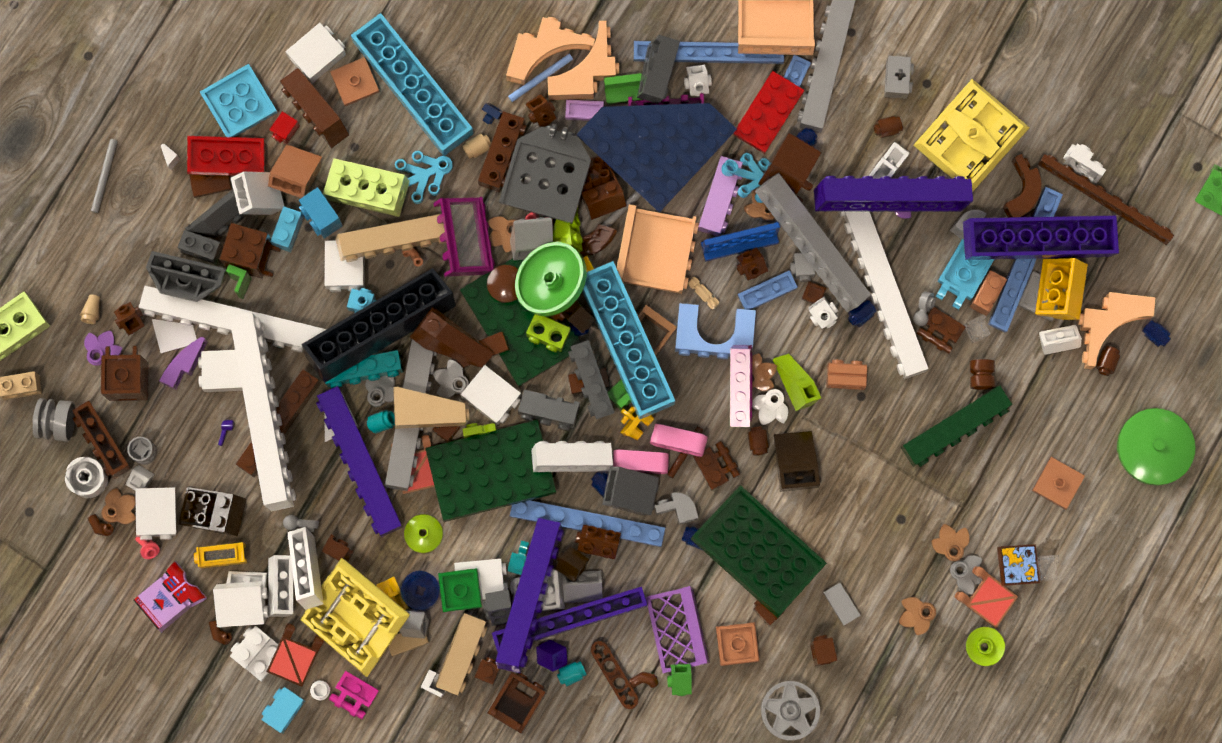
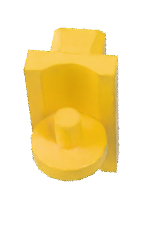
M631 406L628 411L622 409L620 413L624 417L620 422L625 426L620 433L623 436L638 440L643 432L636 426L640 421L644 425L649 426L654 417L650 415L639 420L634 407Z
M395 577L376 584L381 591L404 610L409 609Z

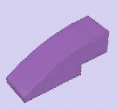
M200 337L184 348L172 360L159 381L163 385L177 390L184 373L192 376L198 363V358L201 357V351H204L208 341Z

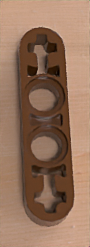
M602 641L594 642L591 646V654L622 706L626 709H634L638 704V696L606 643ZM595 646H604L603 653L605 656L609 654L610 658H606L600 663L598 659H602L599 653H594L596 650ZM607 661L615 664L613 672H606L604 670V664ZM617 678H622L625 681L623 689L615 688L614 681ZM628 687L631 690L627 692L629 697L634 696L635 698L633 701L634 705L632 706L624 703L626 701L624 694L621 697L618 694L624 692Z

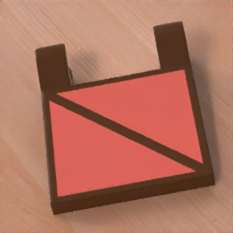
M288 623L266 672L302 687L324 640L316 635L311 647L294 641L290 638L294 633L295 626Z

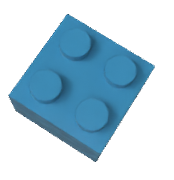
M318 187L299 199L301 204L299 209L307 221L311 220L309 223L317 236L321 234L325 239L343 227L338 215Z

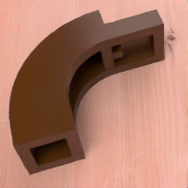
M1020 154L1014 157L1012 164L1022 181V193L1003 206V210L1008 218L1025 217L1036 204L1041 192V177L1038 168L1030 170L1029 161Z

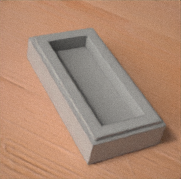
M841 583L823 592L843 626L861 616Z

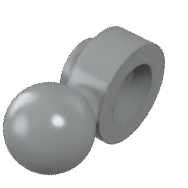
M924 291L920 297V310L913 317L914 323L918 326L926 325L929 320L927 311L933 309L936 302L933 293Z
M288 515L284 518L283 525L287 530L306 527L310 532H314V528L318 529L319 521L302 520L294 515Z

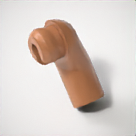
M414 247L412 250L402 251L404 257H411L415 266L419 267L423 264L420 254Z

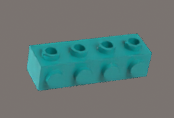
M396 350L372 355L325 382V384L333 389L337 386L340 388L343 384L348 383L350 385L360 384L361 381L367 379L369 381H376L383 376H399V373H403L400 353Z

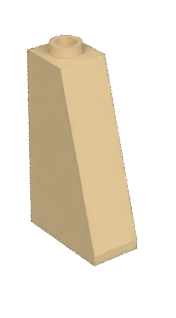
M394 387L395 429L465 426L466 420H469V409H465V403L400 387Z

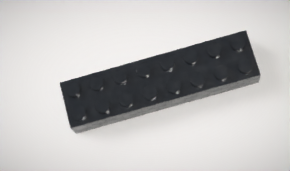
M432 268L302 343L305 357L325 383L413 332L432 307L442 314L456 307L453 292Z

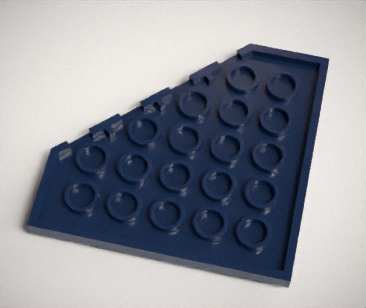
M710 103L601 107L576 136L660 213L737 128Z

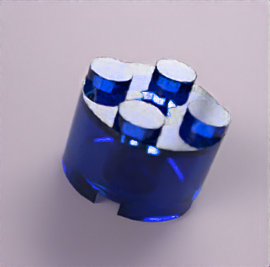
M414 571L406 576L401 585V597L411 609L420 612L428 611L436 606L440 600L439 582L428 572ZM418 587L426 588L424 595L416 594Z

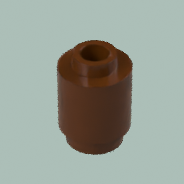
M890 116L876 120V124L873 125L876 136L879 135L880 138L896 135L903 131L899 116Z
M1106 346L1105 350H1102L1096 365L1100 374L1109 376L1115 373L1120 359V351L1118 349Z
M762 427L751 428V431L748 432V440L753 456L767 454V449H769L767 430H762Z

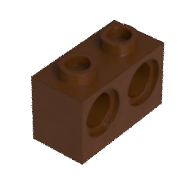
M827 635L815 637L814 641L810 643L815 667L836 662L837 656L833 638H827Z

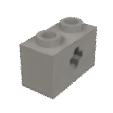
M888 56L886 61L884 97L907 99L908 94L912 93L913 82H910V75H913L914 64H911V57ZM897 75H900L902 80H898Z

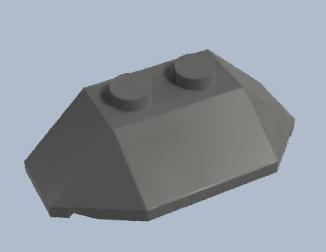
M232 189L184 229L204 237H218L219 235L223 236L229 231L230 224L239 223L244 218L243 215H245L239 214L234 190Z
M154 251L151 252L146 266L160 294L194 302L200 301L221 287L226 273V268Z

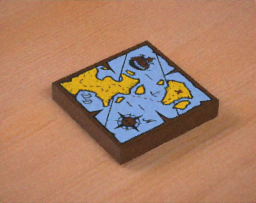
M1036 544L997 547L1001 586L1040 583Z

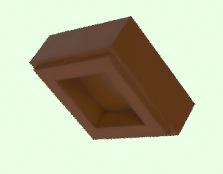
M809 281L802 300L814 304L823 297L826 288Z

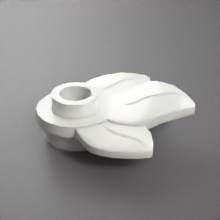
M771 389L765 395H758L752 402V408L759 410V420L762 425L772 422L775 418L779 422L785 423L788 417V407L783 403L784 395L778 389ZM773 395L778 397L777 402L771 401Z

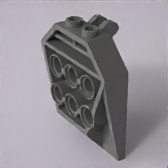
M552 124V126H546V128L540 127L517 139L499 203L573 224L591 166V159L579 138L574 133L569 132L567 127H564L562 132L557 131V125ZM530 156L537 157V161L534 163L528 162L527 159ZM548 161L556 163L553 168H548L545 164ZM571 166L574 168V171L566 173L564 168ZM528 177L531 179V182L523 184L521 179ZM543 182H546L550 186L549 188L544 190L541 189L539 185ZM561 187L568 190L564 195L559 194L557 191Z

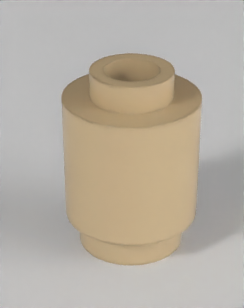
M480 133L466 141V144L462 147L469 159L472 157L476 158L489 151L491 142L487 135L483 136Z

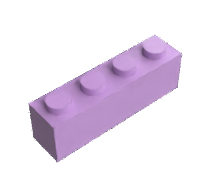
M723 156L720 157L698 226V231L717 237L720 236L721 232L725 233L728 224L725 218L727 214H731L734 205L730 202L732 197L736 198L739 189L736 183L738 179L742 180V177L737 175H723L721 167L726 160L730 159ZM734 160L738 164V168H741L743 162Z

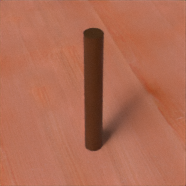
M697 426L694 432L702 434L703 429ZM682 452L679 454L667 474L670 478H674L688 454Z

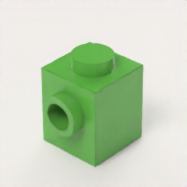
M690 664L671 665V676H667L668 687L672 688V695L685 696L692 694Z

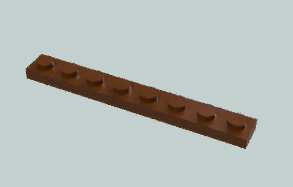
M1044 154L1038 163L1043 169L1163 244L1167 245L1174 237L1169 228L1159 226L1154 223L1155 220L1153 218L1138 213L1137 208L1130 205L1127 206L1122 203L1123 201L1119 197L1106 193L1103 187L1090 183L1087 177L1074 173L1070 166H1063L1058 163L1054 156Z

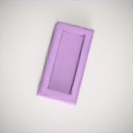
M566 100L565 120L589 121L601 107H604V101Z

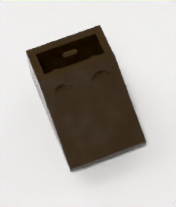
M812 431L774 434L780 492L819 488V470Z
M187 487L178 525L238 536L246 498L229 493Z

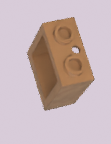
M645 305L638 315L640 322L647 318L667 333L654 350V354L657 357L674 335L677 327Z

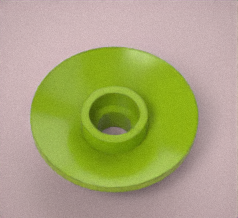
M425 514L417 515L410 519L404 530V538L407 545L418 553H428L435 550L440 545L443 537V530L438 520ZM421 530H426L427 534L425 536L419 535Z
M980 627L972 631L968 636L966 651L974 663L981 666H991L1003 657L1005 642L997 630L990 627ZM983 643L988 646L986 651L981 649Z

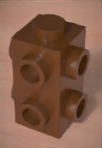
M583 525L582 531L577 532L575 543H579L577 551L615 559L621 533Z

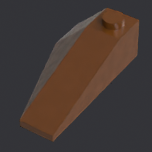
M434 307L431 308L410 335L411 339L427 350L483 368L494 354L493 351Z

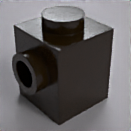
M577 301L562 312L563 316L582 333L588 330L596 320Z
M570 546L566 552L562 551L557 557L556 561H558L555 570L575 582L585 571L589 559Z

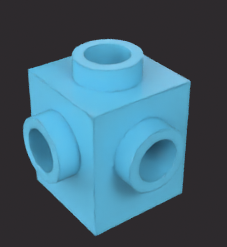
M361 288V290L351 289L347 309L356 313L377 300H375V295L372 294L371 290Z

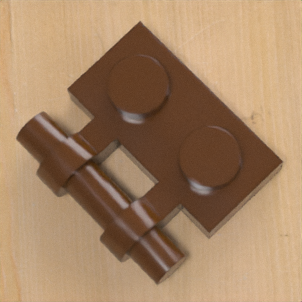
M934 307L928 314L929 320L926 326L929 329L926 331L920 327L916 334L921 336L925 342L929 341L937 346L936 349L943 350L949 354L953 347L947 344L948 340L955 344L966 326ZM934 331L943 336V339H938L932 333Z
M722 441L715 444L718 452L713 453L709 447L704 450L702 457L693 456L711 491L729 481L725 474L730 472L733 478L740 475L737 469L738 465L736 462H733L729 455L728 447H725ZM721 457L727 465L723 469L717 461V459Z

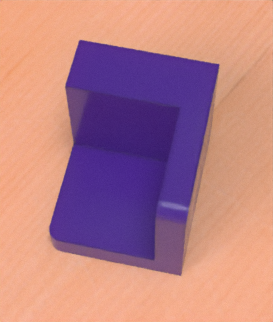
M548 640L536 647L537 664L554 672L567 665V648L565 646Z

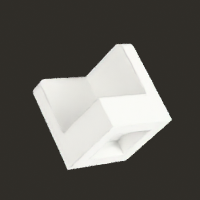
M429 670L421 688L443 698L446 691L434 687L439 674Z

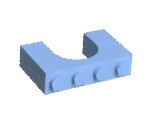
M679 304L675 352H679V355L690 356V353L698 354V357L708 358L709 355H715L718 359H728L733 345H752L753 350L756 310L737 309L732 337L722 344H710L701 338L697 330L699 305Z

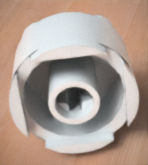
M80 457L68 465L65 483L78 496L93 498L105 490L108 485V476L102 467L103 465L98 461L88 457ZM85 474L89 475L88 481H85Z

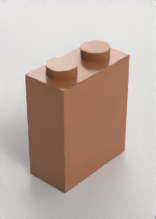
M286 144L270 172L268 187L300 198L304 197L320 171L322 157Z

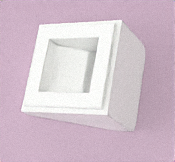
M162 144L161 148L167 166L172 170L180 161V158L169 147Z
M138 465L132 469L125 485L133 490L147 488L154 474Z

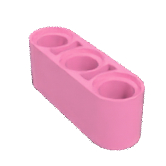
M655 424L650 444L702 457L708 437L696 432Z
M613 450L612 467H623L641 473L668 474L669 454Z

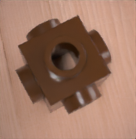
M541 94L525 104L530 113L528 118L533 125L536 123L539 127H544L557 119L554 111H556L551 101L548 102Z
M757 247L736 257L738 261L736 268L740 276L744 275L748 281L768 272L764 257Z
M131 302L121 305L114 311L117 317L114 321L120 330H125L128 336L145 326L141 319L144 315L139 307L134 308Z

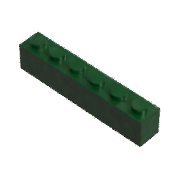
M999 385L904 444L901 449L913 467L916 465L922 467L929 462L928 458L932 455L938 457L945 452L944 448L948 445L954 447L961 442V437L965 435L967 437L972 436L978 432L977 427L981 425L986 427L994 422L993 417L997 415L1002 417L1010 412L1008 408L1013 404Z

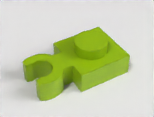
M472 423L466 425V428L462 430L464 438L496 431L495 423L484 426Z

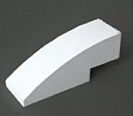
M894 142L869 176H873V178L891 176L892 178L910 155V152Z

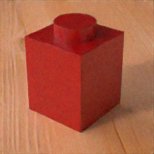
M282 111L269 130L275 141L279 143L283 141L288 144L300 125L297 120Z

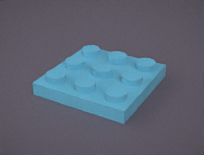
M249 64L200 91L226 137H236L278 113Z

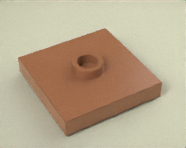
M365 57L330 71L344 106L379 93Z
M1050 457L1032 491L1066 510L1085 476Z
M755 622L716 627L720 666L759 662Z

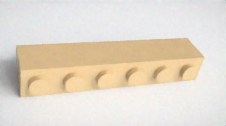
M439 215L341 233L337 235L335 240L340 260L353 262L358 260L359 257L365 256L368 259L375 257L379 253L389 255L394 253L395 250L409 251L415 246L424 248L431 246L435 242L444 244L446 242L440 241V235L445 232L444 224H438L437 217Z

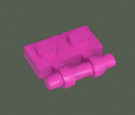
M345 671L335 687L342 691L340 696L332 693L329 700L335 703L334 706L342 707L350 712L349 715L363 719L366 713L360 710L362 704L370 708L379 690ZM347 695L357 700L355 705L345 701Z

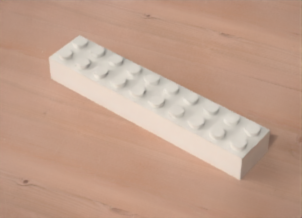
M252 312L232 316L229 318L263 504L271 512L294 507L293 501L296 500L294 489H291L292 474L286 463H289L287 451L284 452L285 436L280 432L279 427L282 425L280 414H277L276 407H279L277 396L273 394L275 382L269 373V370H272L270 359L266 357L268 345L266 340H263L262 335L265 333L264 324Z

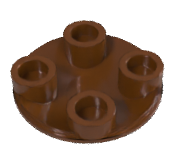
M501 265L491 271L487 279V288L494 299L501 303L512 302L518 299L515 291V279L518 269L511 265Z

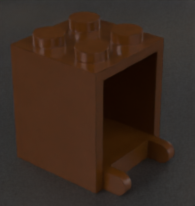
M788 133L758 184H764L768 179L779 173L802 203L803 199L797 193L801 187L807 191L813 188V184L806 179L822 152Z
M231 223L220 261L226 269L230 264L247 271L250 276L263 279V276L273 277V273L265 271L271 250L280 252L281 248L271 244V238L268 233Z
M110 346L105 347V355H101V394L109 401L148 400V362L141 355H138V346H133V355H111Z
M511 672L487 713L520 734H523L546 696V692L544 691V686L534 681L531 684L528 682V677L524 674ZM519 682L536 692L532 699L516 690Z

